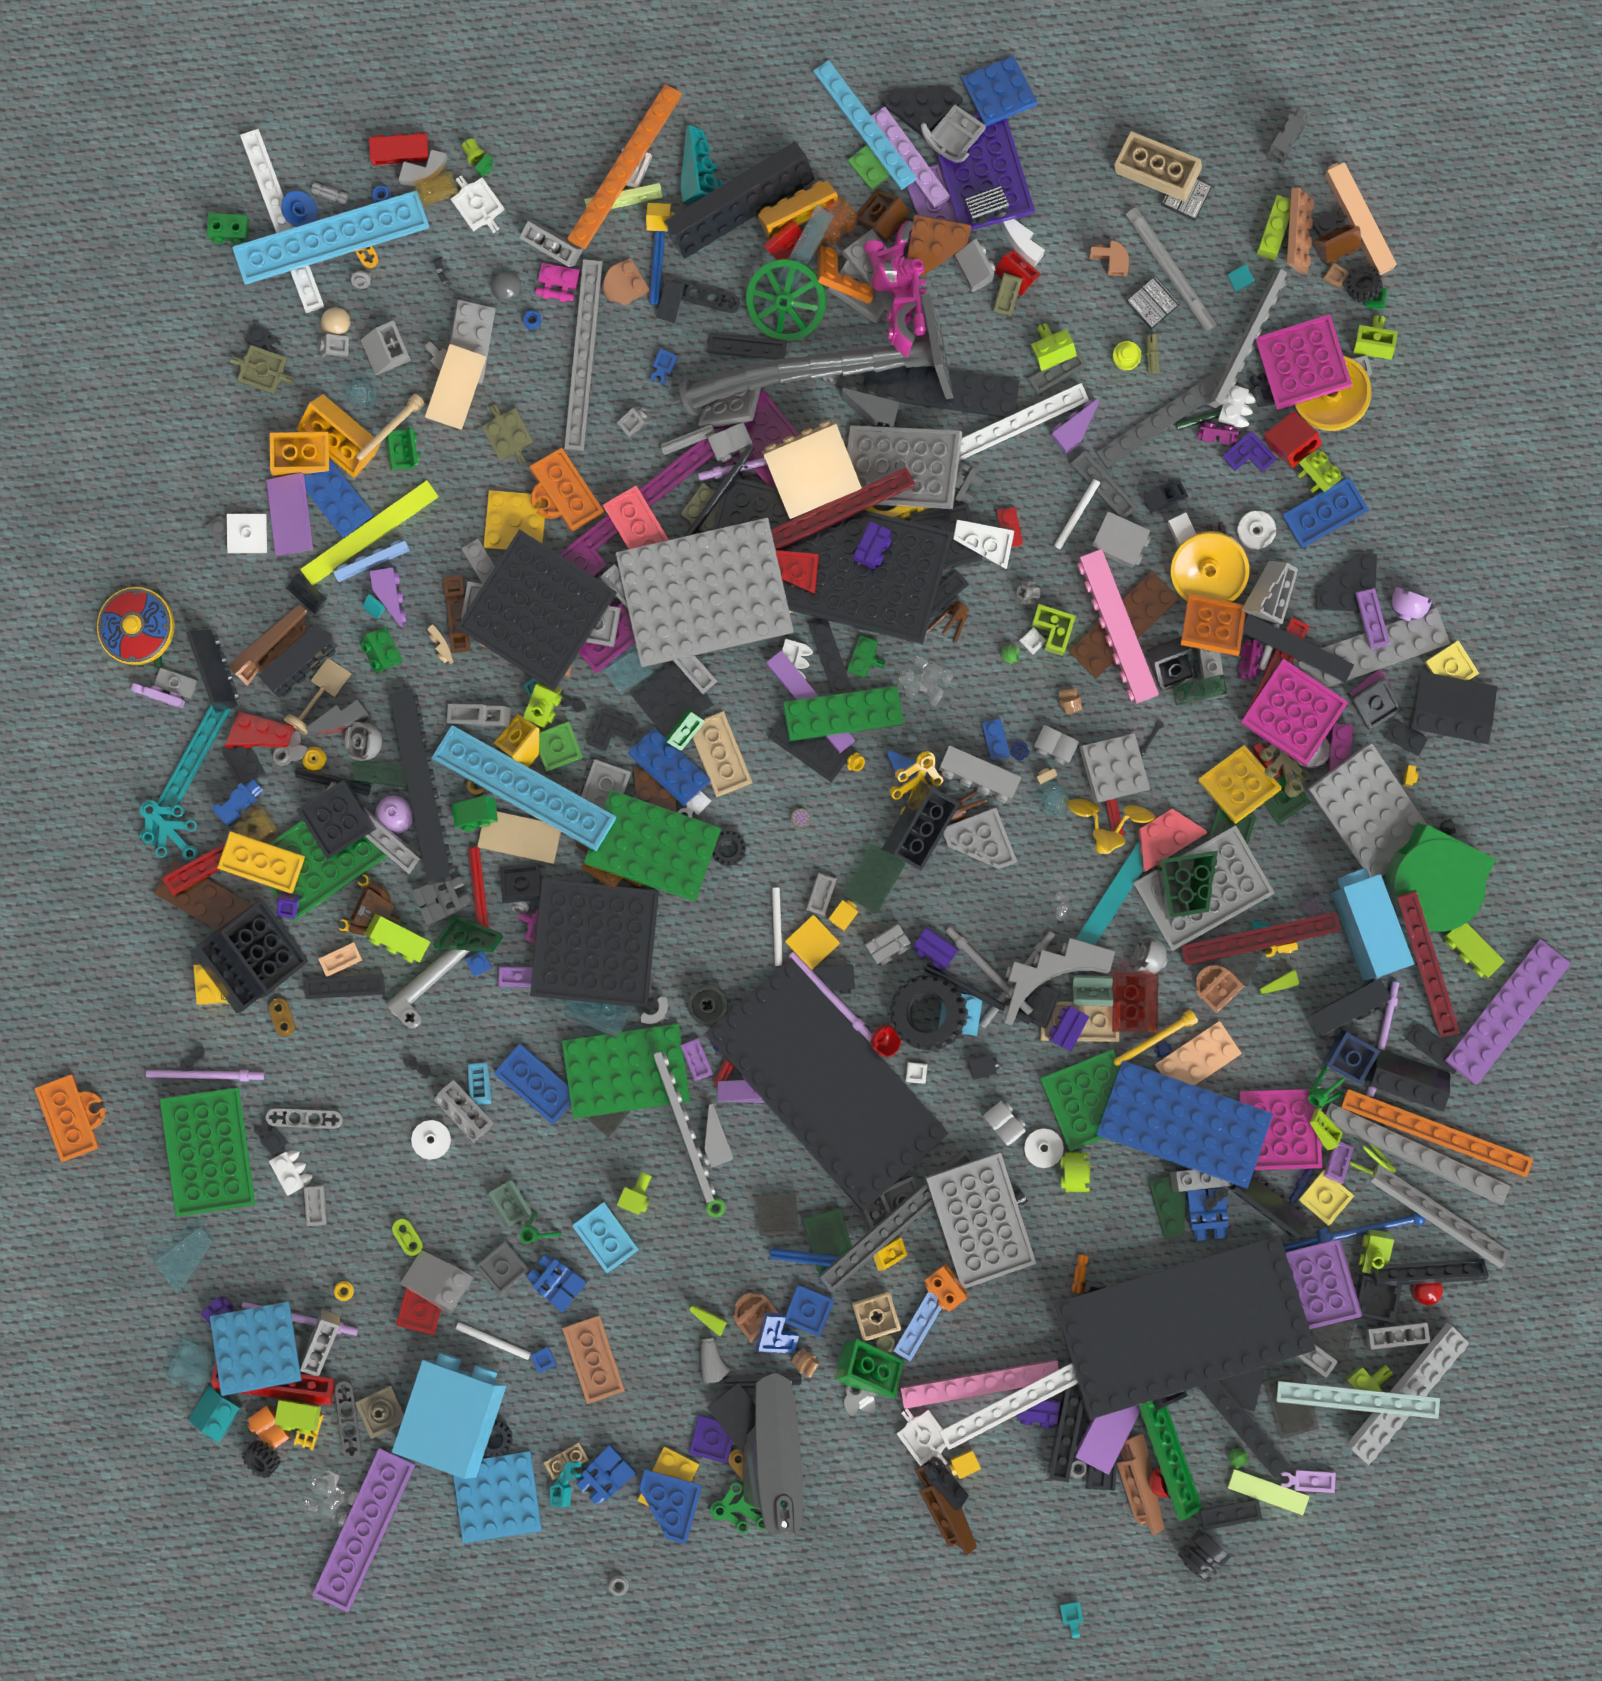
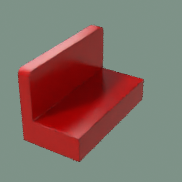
M1014 249L1002 258L994 271L1001 279L1004 273L1022 278L1018 292L1020 296L1041 276V273Z

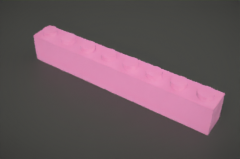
M1102 549L1080 557L1077 564L1078 570L1081 575L1084 574L1086 579L1084 582L1085 588L1088 593L1091 592L1093 597L1091 600L1092 606L1100 614L1098 618L1099 624L1107 632L1105 638L1108 646H1112L1114 650L1112 656L1115 664H1119L1121 672H1119L1123 683L1126 682L1129 690H1126L1129 700L1134 701V704H1138L1156 697L1159 693Z
M1054 1359L900 1387L903 1406L906 1409L1026 1387L1059 1369L1058 1361Z

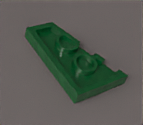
M453 914L434 941L433 946L435 949L493 953L503 939V935L498 931Z
M1170 1175L1148 1181L1164 1238L1167 1239L1184 1234L1186 1191L1172 1192Z

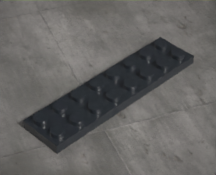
M901 366L875 372V370L865 372L862 393L867 391L878 394V397H893L897 402L1006 418L1015 414L1020 380L949 370L954 398L946 400L935 368Z

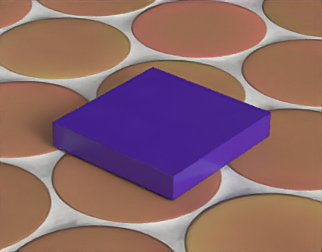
M699 1414L689 1454L727 1464L733 1441L715 1418Z

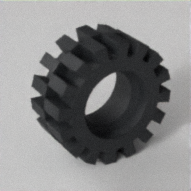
M1361 265L1359 270L1356 268L1352 269L1353 273L1350 272L1348 274L1349 278L1347 277L1346 279L1348 293L1352 299H1356L1359 303L1361 300H1363V303H1367V299H1370V302L1374 301L1373 297L1377 299L1379 297L1378 293L1381 294L1383 288L1379 271H1375L1373 266L1369 269V265H1365V268H1362ZM1369 279L1372 281L1371 286L1366 289H1359L1357 287L1358 282L1361 280Z
M731 830L721 832L712 854L715 861L725 866L739 863L745 856L746 845L744 839L737 832ZM725 841H731L736 846V851L731 856H726L721 852V845Z
M495 1420L492 1431H497L501 1434L502 1442L498 1446H491L487 1443L484 1454L488 1457H497L506 1453L511 1447L513 1440L509 1426L505 1425L504 1422Z
M255 1440L243 1452V1462L248 1465V1469H252L253 1474L257 1473L258 1477L268 1478L280 1466V1456H277V1451L274 1452V1448L272 1446L269 1447L268 1443L264 1444L261 1440Z

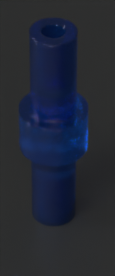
M1314 1168L1306 1169L1302 1177L1298 1178L1295 1183L1296 1187L1289 1200L1294 1203L1297 1202L1302 1191H1305L1309 1185L1307 1182L1313 1174Z

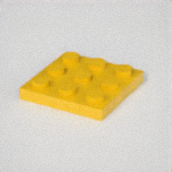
M489 490L484 549L506 550L519 529L543 544L545 518L539 516L536 512L539 508H546L547 503L539 500L536 506L532 507L531 494Z
M1245 745L1198 779L1201 786L1235 824L1281 790L1279 783L1274 778H1269L1265 774L1263 765Z

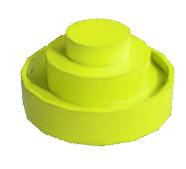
M1121 342L1114 349L1112 355L1113 362L1119 369L1132 370L1140 362L1141 350L1133 342Z

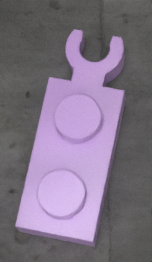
M135 683L132 684L131 691L182 709L184 707L185 701L180 699L181 695L170 692L168 695L162 693L163 689L152 686L150 689Z
M1295 1470V1475L1285 1471L1281 1474L1288 1477L1287 1483H1280L1282 1487L1287 1488L1294 1485L1295 1491L1335 1493V1472Z

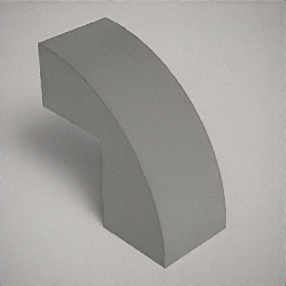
M431 150L426 167L404 162L398 179L400 185L418 186L433 180L441 173L447 163L448 157L446 153Z

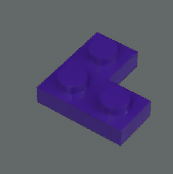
M1252 431L1222 457L1234 471L1239 469L1247 460H1250L1262 473L1277 460Z

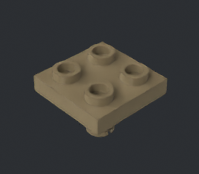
M392 1385L355 1402L371 1439L400 1426L405 1413Z

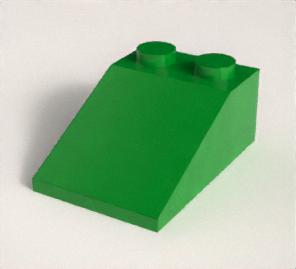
M858 1339L850 1340L843 1343L835 1380L850 1387L896 1398L904 1360Z

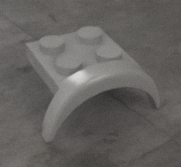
M957 105L951 108L932 132L929 131L926 123L921 124V130L927 143L940 155L953 162H963L969 156V153L966 152L986 127Z

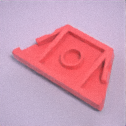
M1170 809L1138 829L1139 839L1141 840L1140 851L1143 857L1142 870L1144 872L1157 865L1156 861L1168 858L1205 835L1207 831L1174 809Z

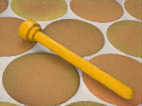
M1191 1009L1185 1011L1180 1020L1114 1060V1064L1119 1066L1122 1064V1061H1128L1183 1026H1193L1198 1023L1195 1014Z

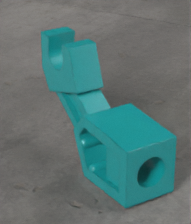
M570 1461L563 1465L564 1469L555 1484L550 1487V1506L560 1508L570 1506L571 1486L568 1482L581 1477V1473H576L574 1470L575 1467H581V1462Z

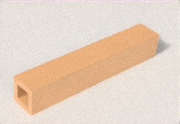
M1345 162L1340 165L1338 163L1328 167L1325 178L1344 215H1347L1346 219L1349 225L1360 227L1361 248L1370 266L1375 267V271L1378 270L1380 275L1394 269L1396 262Z

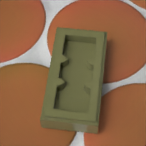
M1007 273L1003 274L993 311L1012 316L1022 278Z

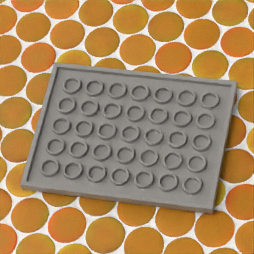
M769 518L616 552L641 667L794 633Z

